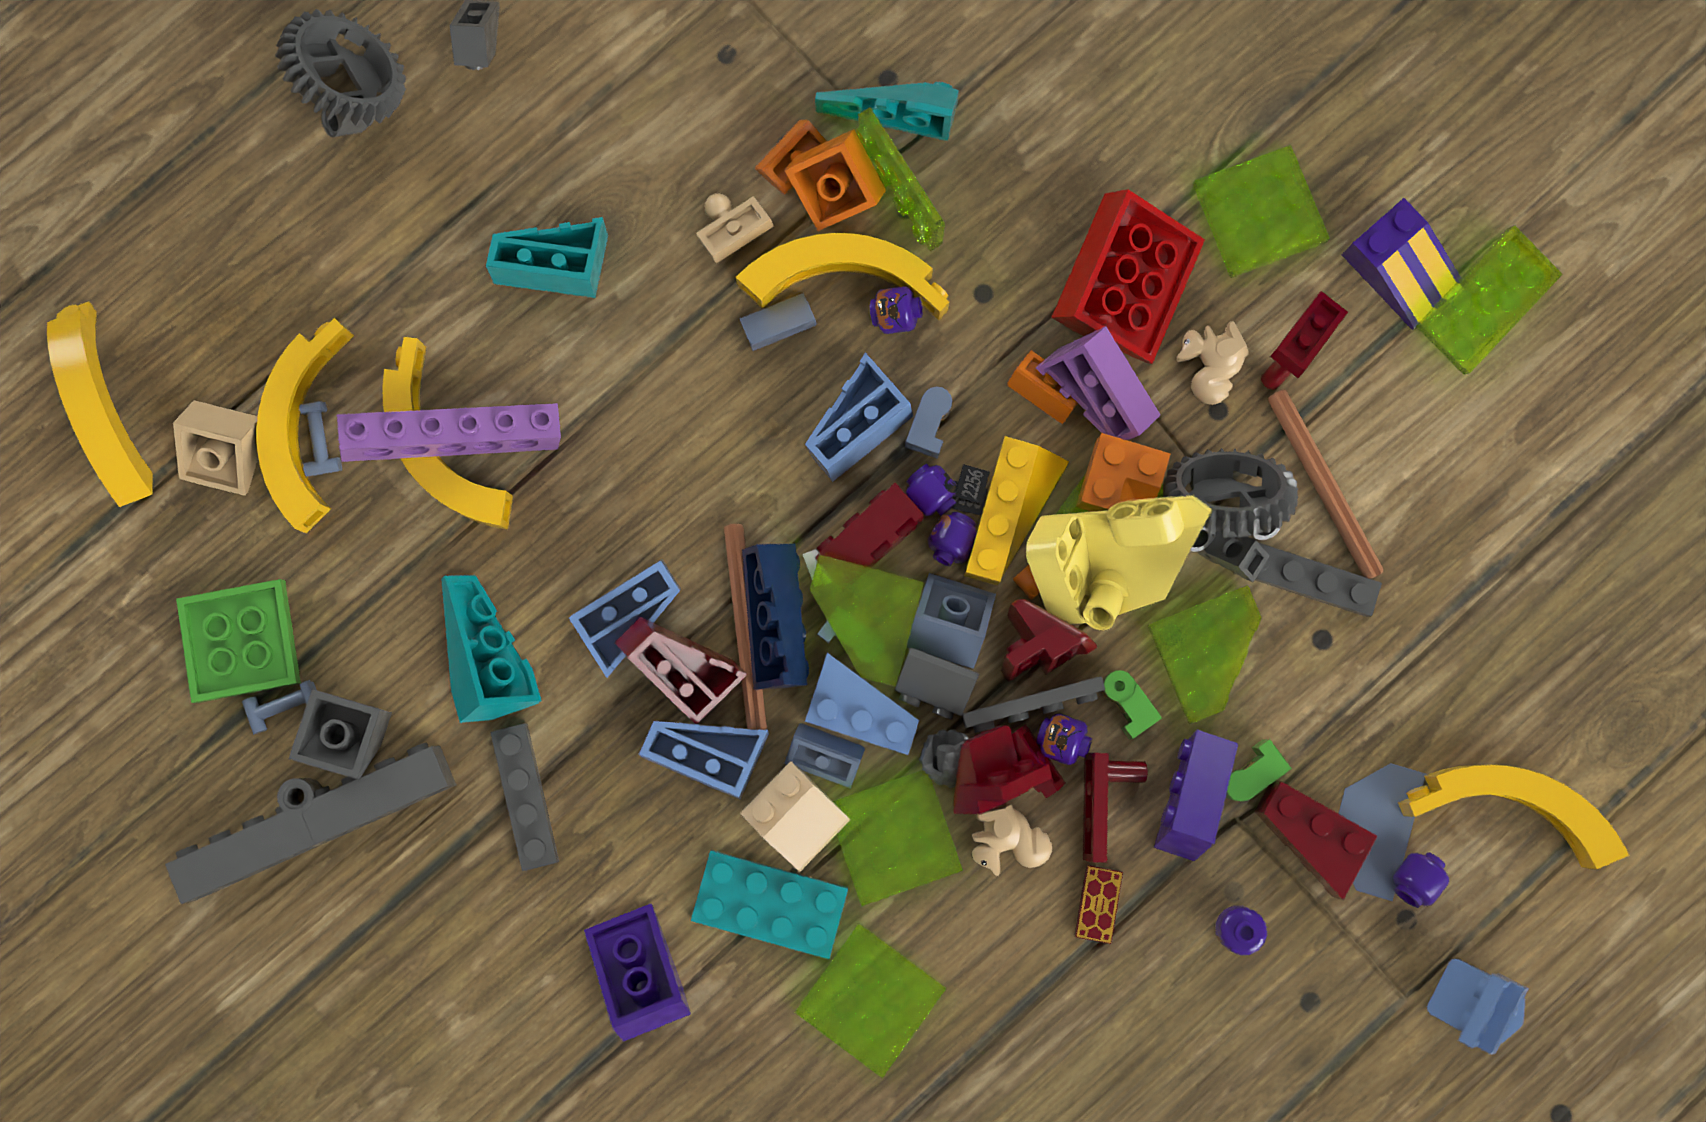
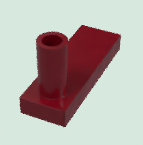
M1320 291L1270 355L1274 362L1261 375L1262 384L1268 389L1276 390L1290 374L1299 378L1339 326L1348 311L1324 292Z
M1088 753L1086 758H1084L1083 860L1093 863H1107L1108 782L1145 783L1148 776V768L1145 761L1109 760V753Z

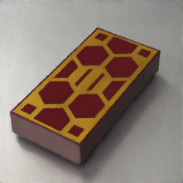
M1086 865L1074 934L1076 938L1108 944L1112 943L1123 877L1122 871Z

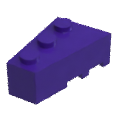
M1196 730L1188 740L1183 739L1177 757L1181 762L1178 772L1174 773L1170 783L1169 792L1171 794L1164 809L1153 848L1195 861L1214 845L1238 743L1200 730Z

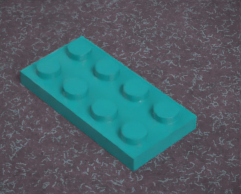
M710 850L691 921L830 959L848 887Z

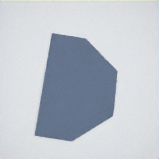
M1390 763L1345 788L1338 814L1378 836L1353 882L1357 891L1393 901L1394 889L1396 888L1393 876L1403 863L1415 818L1403 816L1398 802L1408 798L1406 794L1408 791L1423 786L1425 773Z

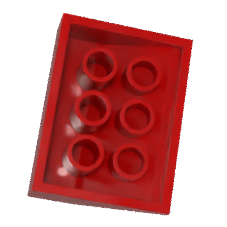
M1129 189L1105 193L1051 318L1082 336H1086L1106 326L1122 353L1148 364H1153L1205 239Z

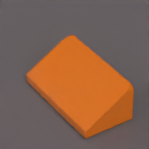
M800 120L755 169L782 194H786L793 185L784 170L797 155L827 142V140L809 120Z
M1031 350L1016 368L1007 385L1059 423H1064L1078 402L1072 396L1066 398L1059 391L1062 387L1048 373L1042 375L1036 369L1045 359Z

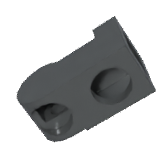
M1216 531L1215 538H1213V541L1207 548L1197 552L1207 560L1220 564L1222 567L1238 573L1242 578L1254 582L1270 557L1255 539L1247 536L1242 538L1223 537L1219 531Z

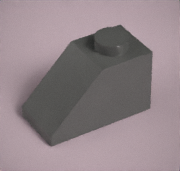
M464 1L450 24L454 65L465 66L470 70H480L490 65L496 53L499 1Z

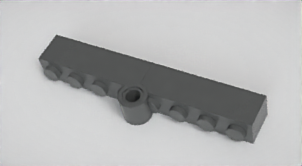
M427 742L407 750L408 757L397 762L394 757L383 760L374 765L376 771L365 776L362 774L360 779L347 776L341 779L342 786L331 791L329 786L322 787L317 780L312 778H295L284 782L277 794L279 807L275 809L277 815L266 820L261 815L242 823L243 830L231 834L230 830L218 833L209 838V845L198 849L197 845L184 848L175 853L177 859L165 864L180 904L199 900L456 786L441 746L429 747ZM300 789H302L305 794V798L302 803L298 800V792Z

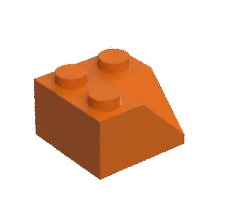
M855 129L797 155L784 170L817 231L876 206L886 192V188Z
M1101 433L1095 442L1076 507L1091 512L1108 511L1110 507L1119 502L1157 498L1171 453Z

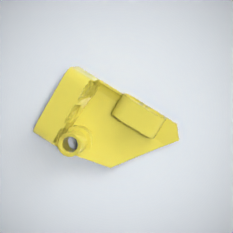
M1194 496L1123 501L1113 505L1108 511L1041 516L1028 539L1026 556L1046 611L1069 624L1087 623L1096 630H1107L1113 626L1117 615L1165 600L1212 509Z

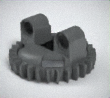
M316 9L312 14L304 12L300 17L295 16L290 24L284 28L276 45L279 49L275 57L280 59L277 67L280 70L286 71L282 78L283 81L293 83L290 91L292 93H299L303 97L301 100L303 104L312 101L315 104L313 110L315 113L323 109L321 121L325 132L330 137L362 133L368 126L372 125L374 120L382 123L385 117L390 118L394 110L396 111L406 90L404 86L406 77L402 74L404 66L396 63L399 57L397 53L389 52L391 44L380 41L381 33L374 35L369 31V25L363 27L357 24V17L350 21L346 19L343 12L336 17L331 10H327L323 15L320 10ZM338 34L345 35L344 39L353 42L359 47L362 45L366 48V51L363 55H357L347 48L340 46L335 39ZM340 63H342L358 91L339 93L326 86L321 78L335 74Z
M1222 448L1219 452H1211L1207 449L1203 455L1195 452L1192 458L1185 456L1181 462L1173 464V468L1167 471V476L1164 478L1163 498L1194 496L1212 509L1190 550L1191 552H1198L1211 544L1216 536V531L1221 532L1223 537L1242 538L1254 536L1258 540L1272 538L1280 530L1282 521L1289 522L1290 514H1295L1298 502L1297 480L1293 478V473L1286 471L1283 464L1276 465L1274 458L1266 460L1262 453L1255 456L1251 455L1249 450L1241 453L1237 452L1236 449L1233 452H1226ZM1233 471L1253 477H1261L1262 486L1257 487L1235 481L1233 479ZM1188 483L1192 489L1190 493L1185 490ZM1240 497L1239 508L1220 507L1207 503Z

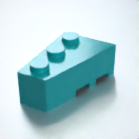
M603 217L593 218L592 222L571 225L570 222L561 223L557 228L538 230L535 227L493 234L486 262V268L493 283L596 298L608 239Z

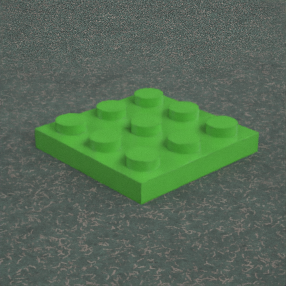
M278 579L176 599L191 703H201L301 684L285 580Z

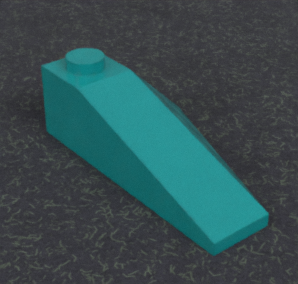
M925 82L816 92L815 106L816 112L948 141L959 90L953 89L951 85L944 82H934L933 84Z
M476 575L444 576L441 581L450 684L459 722L489 721L539 704L542 700L533 668L527 659L522 660L512 644L515 641L510 631L505 633L495 616L497 609Z

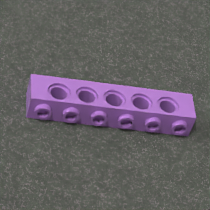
M558 403L337 414L341 462L556 450L561 439Z

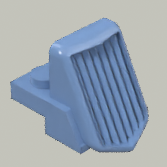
M1452 959L1428 1003L1427 1010L1431 1015L1461 1031L1462 1034L1458 1041L1471 1048L1479 1047L1492 1055L1497 1052L1501 1043L1505 1042L1523 1026L1525 995L1529 988L1499 973L1490 975L1460 959Z

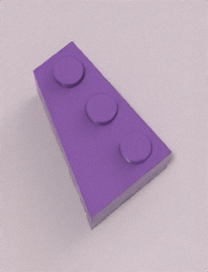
M1106 326L1058 348L1036 367L1042 375L1048 373L1062 387L1059 391L1066 398L1072 396L1086 410L1083 415L1101 433L1129 440L1141 435L1160 416V413Z

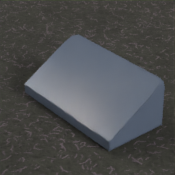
M804 293L740 318L752 351L816 326V319Z
M799 724L784 764L787 765L791 761L802 771L851 789L865 747L805 724Z

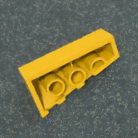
M1007 436L1004 437L977 528L973 548L964 573L965 577L998 586L1069 461L1038 445Z

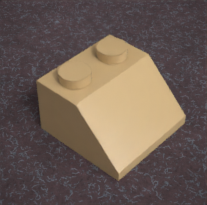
M193 400L173 422L179 479L245 496L249 491L258 461L256 439L258 416Z
M791 761L740 813L798 871H801L851 820L805 772Z

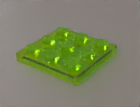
M1291 145L1199 178L1192 184L1230 278L1319 246L1330 239Z
M920 770L833 801L851 819L837 833L861 906L963 871L932 780L925 771Z
M858 923L795 1010V1013L883 1078L944 993L946 987L861 923Z

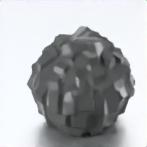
M939 730L937 734L928 735L919 761L922 764V770L937 785H947L950 789L955 787L961 746L969 739L968 736L961 732H956V730H949L948 732L946 730Z

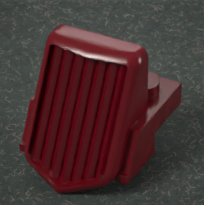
M1017 599L1010 604L1007 616L1022 639L1007 648L1008 654L1004 657L1005 660L1001 672L1007 681L1010 682L1038 664L1045 675L1074 658L1076 654L1082 655L1092 652L1097 648V644L1085 632L1029 600Z
M998 726L968 739L962 744L953 799L954 814L981 815L1028 792L1029 789L1052 779L1049 764H1034L1032 759L1018 761L1009 726Z

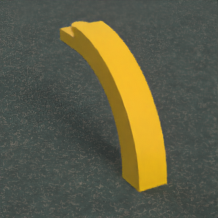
M828 233L793 240L763 254L736 276L738 287L763 309L778 294L797 282L812 276L831 272L864 273L884 279L898 287H909L914 297H920L922 306L938 320L942 318L949 308L948 294L935 282L931 285L928 283L933 273L931 266L902 247L885 240L859 234Z
M88 301L78 306L70 305L57 313L56 319L47 322L48 350L56 385L72 428L99 479L117 505L121 507L152 495L153 472L132 443L109 395L96 348L97 311Z
M335 318L331 322L322 324L316 330L315 337L311 341L299 333L286 347L268 377L258 410L256 428L257 452L265 484L283 516L294 529L304 533H308L331 510L318 495L309 478L304 473L299 450L298 428L301 413L299 405L303 404L313 380L327 362L354 337Z
M403 337L402 347H398L395 357L398 371L384 369L382 385L384 412L421 410L420 384L426 346L417 338ZM440 456L400 458L408 472L419 485L445 506L473 521L508 530L513 495L505 490L484 487L462 478Z
M1467 765L1442 769L1424 775L1430 789H1428L1427 785L1410 790L1406 793L1408 798L1398 802L1403 816L1416 817L1461 798L1476 795L1503 797L1534 810L1550 822L1570 845L1582 868L1597 870L1630 856L1611 824L1584 797L1561 782L1527 769L1502 765Z

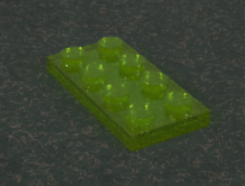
M869 107L858 114V128L856 129L858 137L869 158L876 165V171L885 188L889 186L896 196L893 198V202L902 216L907 214L912 221L913 226H911V230L916 240L921 245L926 243L929 250L932 251L943 243L945 223L873 110Z
M1515 225L1511 226L1423 317L1416 327L1463 375L1469 374L1563 274Z

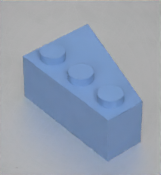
M865 352L860 360L859 367L851 379L846 381L838 399L832 408L829 407L805 445L811 457L833 482L913 417L910 402Z
M663 560L653 564L569 617L606 678L609 677L626 656L614 642L640 617L654 623L681 590Z
M827 653L805 722L908 755L919 720Z
M653 721L639 755L648 761L741 800L769 733L768 730L760 729L751 730Z

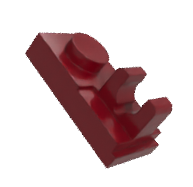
M1026 724L1012 733L1018 761L1032 759L1034 764H1049L1052 779L1033 787L1037 792H1042L1047 799L1060 790L1066 782L1051 760L1042 755L1041 746L1036 743V738Z

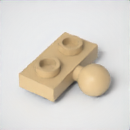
M716 193L709 196L705 202V212L714 222L697 232L696 235L715 263H718L774 226L770 217L754 196L732 210L729 198L723 194Z

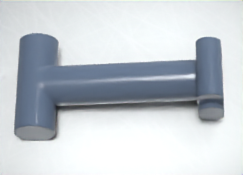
M319 401L299 405L301 414L307 415L314 455L313 462L303 464L306 477L342 471L341 459L339 457L329 459L321 414V412H327L326 403Z
M310 680L302 682L300 690L259 706L256 696L243 700L242 704L253 735L267 730L264 719L303 703L307 705L312 689L316 690L314 682Z

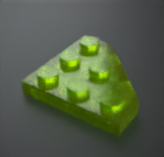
M819 554L810 587L811 593L861 678L896 686L924 582Z
M1248 585L1148 625L1188 724L1224 711L1227 705L1230 691L1236 677L1240 673L1250 642L1262 619Z

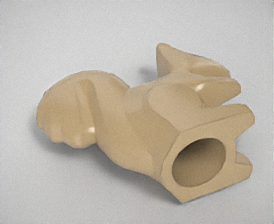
M1234 321L1229 322L1225 333L1216 336L1208 325L1204 330L1205 339L1194 330H1189L1183 337L1182 349L1177 355L1176 360L1177 362H1183L1195 357H1200L1205 367L1194 375L1191 381V389L1194 396L1204 404L1215 405L1221 403L1222 400L1229 396V391L1233 387L1229 379L1240 371L1245 357L1249 355L1247 345Z
M1011 803L1001 804L981 815H976L979 821H983L984 830L973 833L972 837L975 842H982L983 844L976 846L972 850L971 856L979 865L991 869L995 876L1000 875V853L1012 849L1016 861L1027 868L1038 867L1049 859L1052 853V843L1048 834L1043 833L1039 827L1031 829L1025 816L1013 808Z

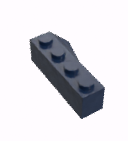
M757 544L742 549L753 690L807 685V677L809 675V664L805 658L804 651L806 629L802 623L801 615L803 594L799 588L798 572L800 569V558L796 553V544Z

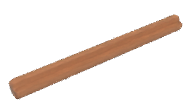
M1285 389L1275 392L1268 398V402L1361 574L1368 579L1383 573L1382 565L1288 392Z
M729 524L724 527L739 663L740 667L748 674L742 679L747 729L766 730L763 690H753L742 549L746 548L744 528L741 524Z

